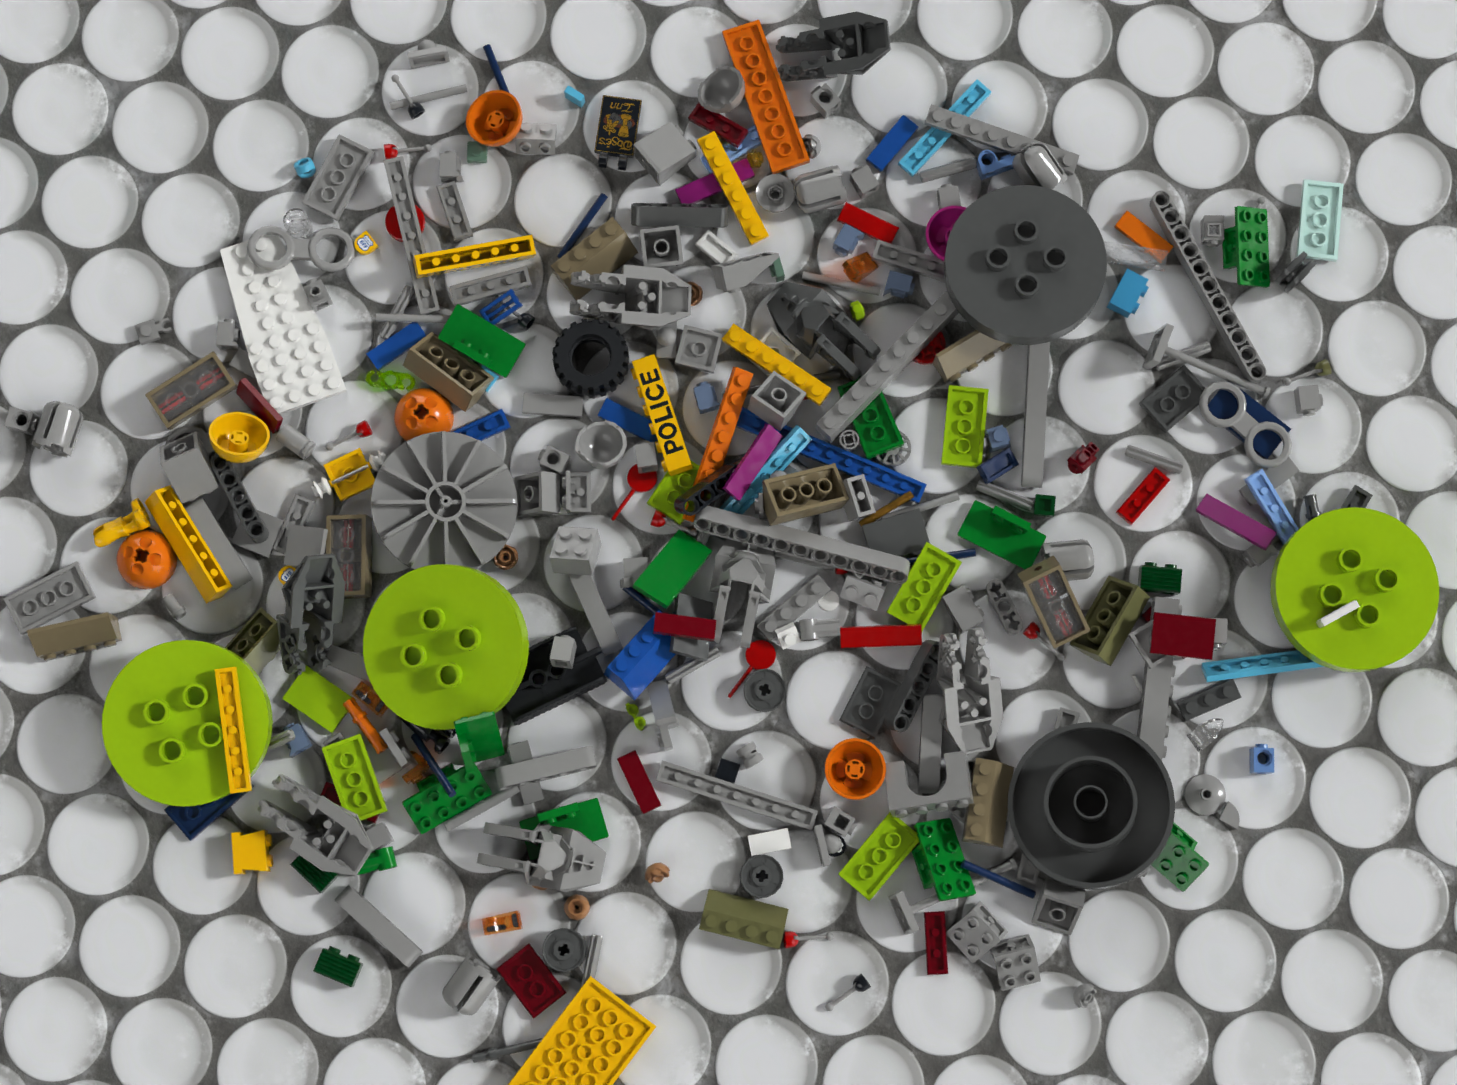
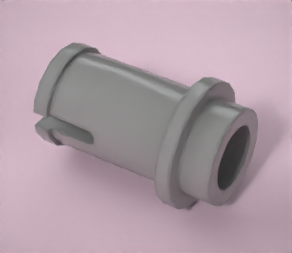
M168 594L162 599L161 602L172 613V618L179 620L186 615V608L178 603L173 594Z

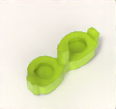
M625 704L627 712L634 718L636 728L640 731L644 730L646 720L641 716H637L639 713L637 705Z

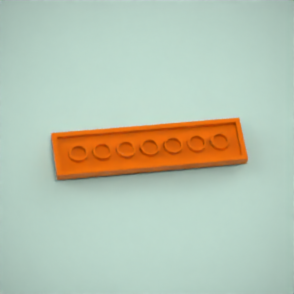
M760 20L722 31L733 66L740 71L745 81L744 97L772 174L810 163Z

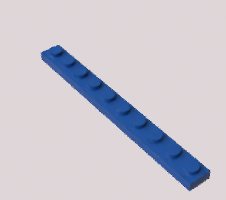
M742 407L736 427L758 436L765 424L768 423L750 410ZM785 425L781 431L777 430L783 436L780 442L793 428ZM811 435L809 436L812 440L799 453L825 465L835 463L839 471L853 477L864 474L866 482L898 496L911 491L914 498L910 501L919 504L927 485Z

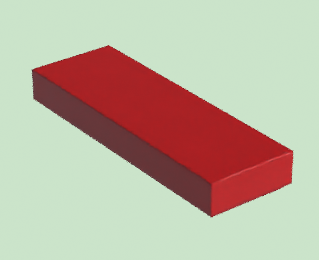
M847 202L837 219L838 222L846 223L875 240L891 244L899 230V227Z
M1154 467L1116 513L1132 525L1170 479Z

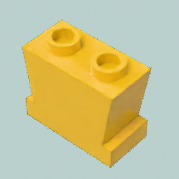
M261 830L243 835L242 832L231 833L234 874H246V870L271 872L270 867H273L272 854L269 855V846H272L271 834H268V830Z

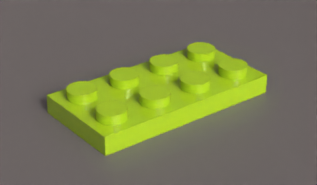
M948 386L941 465L976 468L982 464L989 389Z
M926 542L909 571L908 580L901 585L886 612L906 624H921L923 631L962 562Z
M361 734L322 747L343 808L358 814L360 821L388 811Z
M889 812L838 875L870 901L918 844L917 833L900 818L892 816Z

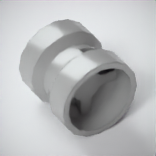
M853 430L843 431L839 437V447L849 452H854L857 449L859 443L858 434Z
M754 742L736 751L738 756L744 760L743 764L746 769L764 759L756 751Z

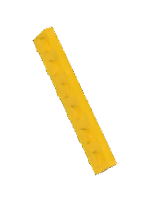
M715 131L697 139V143L750 245L752 246L769 237Z
M734 323L722 338L724 343L772 374L775 371L805 391V397L821 406L832 391L829 386Z
M237 667L215 669L230 794L252 791Z

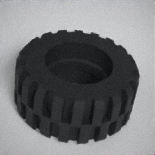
M594 318L593 321L581 319V323L577 324L576 321L571 323V327L569 329L564 328L561 331V337H557L556 345L553 347L552 352L554 369L561 384L565 385L571 393L575 392L580 397H584V395L589 396V398H595V395L603 397L606 396L608 391H615L617 389L616 386L622 384L624 376L628 373V346L623 335H620L616 327L612 328L610 323L606 321L601 323L599 319ZM587 342H597L604 345L610 354V362L607 368L595 375H585L578 372L572 362L574 351L580 345Z

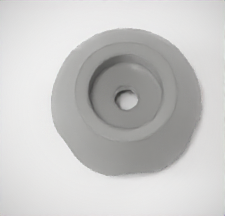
M806 134L802 139L809 158L813 159L820 153L821 143L816 136Z
M1082 984L1075 990L1073 998L1077 1007L1087 1008L1088 1004L1094 1001V994L1097 991L1093 988V985Z

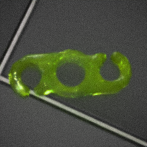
M370 370L365 378L366 383L371 387L388 390L397 388L404 390L405 387L402 381L409 379L410 385L406 389L410 391L414 388L416 382L415 378L408 373L391 370L386 372L377 371L376 374L379 377L377 382L371 381V376L375 373L374 370ZM389 375L395 376V384L387 385L385 383L386 377Z

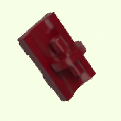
M1090 442L1086 447L1082 445L1067 459L1069 470L1074 474H1082L1097 459L1095 454L1099 451V448L1093 442Z

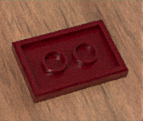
M1154 612L1150 653L1212 660L1216 619Z
M530 943L496 968L533 1019L567 993Z

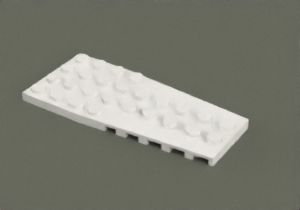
M265 235L256 243V253L265 261H278L286 254V249L279 236ZM249 240L221 249L220 253L247 353L262 396L281 415L347 392L327 336L309 302L292 262L290 261L288 265L278 270L261 269L252 262L248 255L247 245Z

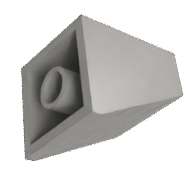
M671 121L634 144L635 158L659 186L696 157V146L690 139L686 140L681 128L678 125L674 126Z
M197 431L159 447L160 464L181 503L192 502L198 496L211 494L219 488L218 478L211 467L210 459Z

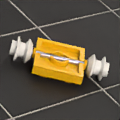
M358 448L324 464L330 480L321 477V482L316 483L313 481L314 485L311 488L316 497L320 496L323 499V494L328 493L331 495V487H334L340 501H345L373 487L375 478L371 469L373 467L378 472L379 467L382 466L387 456L385 452L380 453L378 450V455L373 456L370 454L369 461L367 462L362 450Z

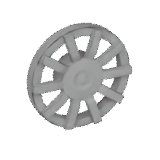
M899 431L901 437L905 439L903 442L907 443L908 448L899 447L885 453L884 460L879 455L876 456V459L881 464L896 467L903 464L909 458L911 453L910 440L901 431ZM900 451H907L905 457L900 453ZM898 455L902 460L896 462L895 456ZM889 457H892L893 463L886 461Z

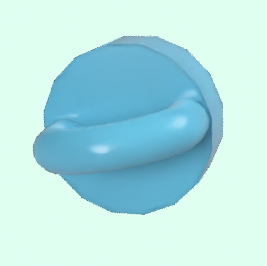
M309 157L302 158L294 164L296 173L300 178H309L316 172L313 160Z

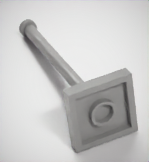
M1166 323L1155 332L1143 363V368L1152 369L1161 362L1163 355L1166 354L1258 393L1264 399L1268 397L1270 393L1269 387L1266 386L1264 388L1168 347V341L1174 326Z
M1011 858L1007 863L989 871L1001 875L1010 870L1015 871L1018 867L1015 860ZM980 875L971 878L974 886L989 880ZM903 891L888 897L905 935L920 930L914 913L940 902L937 894L911 906Z

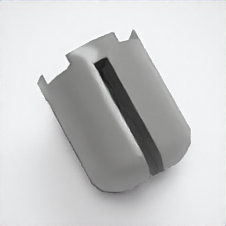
M1034 142L1022 148L1012 162L1014 170L1025 185L1054 189L1060 181L1064 184L1068 178L1047 145L1043 142Z
M838 165L798 175L794 180L795 198L799 208L804 213L810 214L844 204L848 201L846 187L844 188L840 177L842 173Z
M53 401L47 403L44 406L31 445L37 449L43 446L45 450L52 452L51 454L61 457L69 455L71 457L84 419L83 414L76 407L64 402Z
M1087 540L1042 543L1041 560L1054 555L1061 565L1067 581L1091 577L1094 571V555L1092 547Z
M469 954L442 991L446 1003L452 1008L457 1007V1011L463 1015L477 1013L501 979L499 975L495 978L490 973V967L477 958L473 961L470 960Z

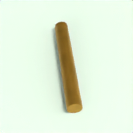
M908 491L878 509L876 513L860 520V526L878 520L914 498L912 492Z

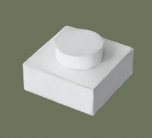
M793 622L775 630L783 650L801 642Z

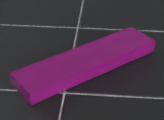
M747 158L732 164L741 183L755 177ZM711 173L675 189L680 203L695 204L722 192V189L714 174Z
M765 424L722 489L736 501H740L783 436L770 424Z
M1209 494L1205 495L1196 508L1197 513L1265 551L1277 535V532Z

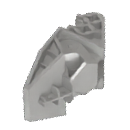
M623 265L620 274L601 272V274L590 275L584 270L571 273V284L574 286L615 293V295L619 293L625 294V303H619L618 305L606 304L601 301L597 304H588L585 300H571L569 313L572 315L636 325L651 331L691 315L692 285L663 268Z
M727 539L718 550L710 586V592L719 593L714 620H716L714 642L720 644L729 595H731V581H739L751 585L740 648H750L759 601L769 603L777 564L773 551Z
M980 627L969 629L967 633L965 669L963 673L966 679L965 684L960 681L959 669H962V666L955 656V651L960 648V642L957 640L956 634H941L939 640L936 679L943 690L944 696L939 721L959 751L964 750L966 755L992 750L1003 720L1001 682L999 677L991 676L990 661L982 647L988 642V638L985 637L984 631Z
M279 774L277 779L272 781L273 787L292 795L293 801L299 802L309 809L308 811L311 815L322 814L329 816V818L323 823L324 828L319 832L315 826L309 825L267 800H261L258 803L260 805L258 807L260 815L275 820L278 828L294 838L289 848L321 871L357 875L373 851V846L358 814L333 803L323 795L316 794L291 778Z
M485 822L483 833L531 842L535 845L542 844L537 864L531 861L526 862L484 853L478 854V864L525 873L527 885L562 892H570L600 883L606 852L580 831L540 823L532 831Z

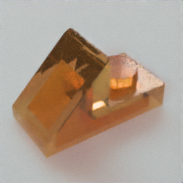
M868 252L848 259L842 264L844 273L851 282L859 283L879 267L872 260Z

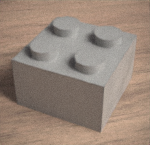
M558 526L549 557L553 572L593 576L601 548L598 529Z

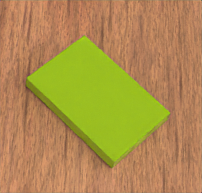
M691 461L693 467L691 470L670 476L667 471L647 501L649 506L662 512L679 525L684 521L682 519L683 514L675 510L674 502L680 495L693 487L700 467L693 461Z
M306 665L305 671L298 675L282 699L333 734L348 713L343 703L348 699L351 700L352 697Z

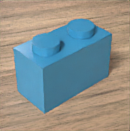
M1127 268L1107 308L1126 318L1131 313L1135 314L1140 305L1137 303L1139 297H1144L1149 288L1146 286L1149 279Z

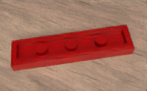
M921 624L840 627L841 648L922 645Z

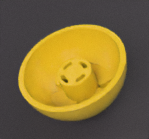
M230 412L220 415L214 419L209 427V440L212 448L221 458L232 463H247L255 460L265 451L270 439V431L267 425L260 418L244 412Z

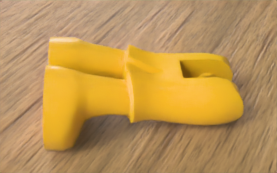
M138 498L131 501L132 512L123 518L120 516L93 530L94 542L97 547L107 546L121 537L130 536V533L144 530L151 526L149 515Z

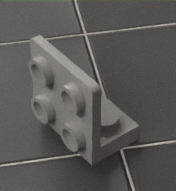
M981 901L946 932L947 936L971 963H975L1008 933L1005 927Z
M1029 934L1000 941L990 949L995 961L1001 991L1041 981L1035 947Z

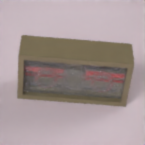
M213 351L154 388L145 396L167 429L172 430L235 390L238 386L218 355Z
M366 514L327 515L326 554L332 553L336 557L345 581L344 599L371 598L372 518Z
M1054 555L1017 573L1045 635L1054 649L1091 631L1061 565Z

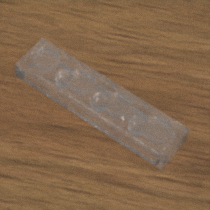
M1104 241L1107 263L1165 272L1168 251Z

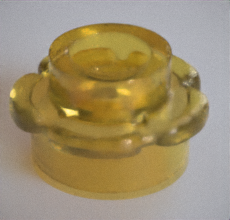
M756 149L747 153V160L751 168H760L761 163L764 161L762 153L757 152Z

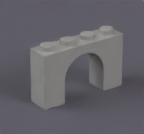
M965 751L944 754L947 774L946 782L939 792L930 796H920L910 790L908 769L904 760L885 763L888 805L892 816L903 818L911 813L920 815L926 814L930 810L945 811L948 807L954 806L964 808L974 803L968 758Z

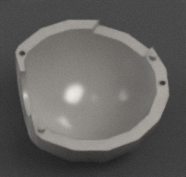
M732 66L716 68V71L711 73L699 86L698 100L701 106L711 112L727 113L741 104L745 94V81L740 71Z
M607 420L594 422L584 426L578 433L575 441L576 452L589 465L598 469H607L616 465L623 458L627 447L626 435L623 429L614 422Z

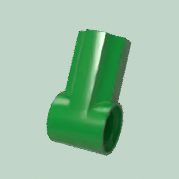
M393 846L378 849L371 853L357 875L397 867Z

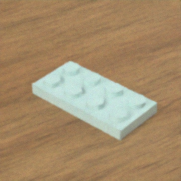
M1303 180L1296 257L1305 251L1307 259L1333 262L1338 260L1344 184Z

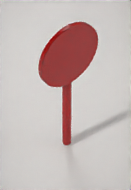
M637 464L630 468L627 474V481L632 490L612 516V521L617 518L635 491L647 492L656 485V471L639 474Z
M756 640L751 643L750 648H747L745 656L750 667L728 694L729 698L733 696L753 668L757 670L768 669L773 665L776 652L772 644L765 640Z

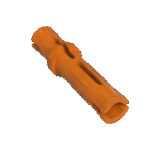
M354 697L344 702L343 706L353 718V723L358 725L376 753L380 754L385 751L388 746L369 721L366 711L360 708Z

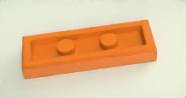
M1128 211L1125 212L1114 226V228L1160 263L1174 247Z

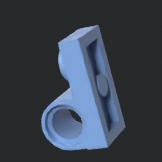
M991 150L982 151L978 156L976 167L980 179L984 180L1014 169L1012 162L1016 155H1005L998 161L995 153ZM988 159L991 164L985 165L981 160Z

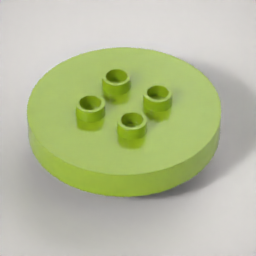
M1351 507L1323 513L1307 522L1290 536L1275 560L1271 575L1270 595L1274 615L1282 632L1299 652L1313 662L1333 670L1366 672L1385 667L1402 659L1421 643L1429 632L1437 613L1439 581L1435 564L1428 549L1408 526L1386 513L1373 509ZM1357 600L1360 607L1322 628L1318 627L1317 620Z
M428 565L399 577L383 591L375 602L367 619L363 637V657L366 672L379 698L390 710L414 725L435 730L455 729L454 721L460 718L476 716L482 712L494 711V713H497L518 689L526 670L529 655L526 623L512 595L503 585L486 573L461 565Z
M177 640L162 643L145 650L120 671L113 681L104 703L102 735L107 755L113 767L130 787L153 801L183 807L207 804L230 795L215 669L237 667L250 776L252 777L255 774L270 744L273 725L272 709L263 682L244 659L214 643Z

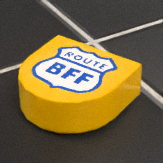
M367 231L359 235L354 242L355 249L361 255H368L379 248Z
M292 566L283 567L278 574L279 581L285 585L296 568Z

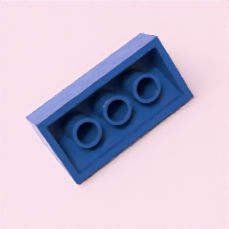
M655 614L607 666L604 675L634 701L676 655L669 652L671 636L653 634Z

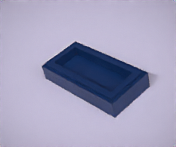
M1009 447L976 468L985 484H988L1018 466L1019 463Z

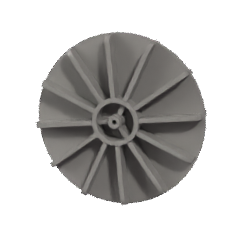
M446 431L432 432L406 441L384 461L373 484L371 512L376 531L390 553L400 562L414 570L436 564L461 565L478 569L491 561L501 551L508 541L516 522L517 492L508 467L490 447L482 443V441L464 434Z

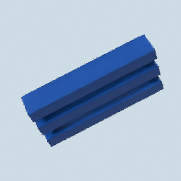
M510 289L479 310L483 319L496 325L521 308L523 305L519 302L513 289ZM511 296L512 299L504 303L502 306H500L490 314L486 315L485 312H487L488 310H490L491 308H493L494 306H496L497 304ZM511 304H516L494 320H489Z

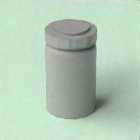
M286 424L276 437L277 441L303 460L311 455L316 446L313 441H310V439L289 424Z

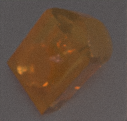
M410 751L418 765L404 774L402 778L407 784L412 782L414 785L423 778L422 774L428 771L430 767L421 755Z

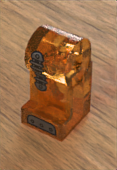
M360 681L351 693L380 718L388 709L375 690L363 681Z
M520 911L482 919L484 935L523 929Z

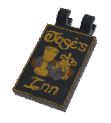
M603 95L594 150L595 153L600 154L598 167L606 168L608 156L619 157L618 170L626 171L627 159L634 158V144L637 139L642 100Z

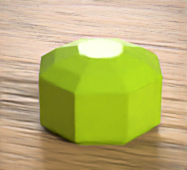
M858 300L850 303L849 307L853 319L856 322L864 319L865 311L862 304Z

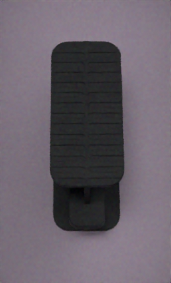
M576 627L568 628L556 634L555 636L559 637L561 635L571 636L575 639L577 645L573 668H563L562 673L558 676L552 674L553 666L550 661L554 636L530 647L523 679L515 694L505 705L514 725L527 722L548 710L550 711L571 699H575L605 684L607 679L596 658L597 655L603 653L601 647L599 646L587 651ZM537 674L543 675V683L539 685L534 684V676Z

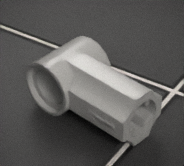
M839 618L799 620L801 641L819 640V638L840 636Z

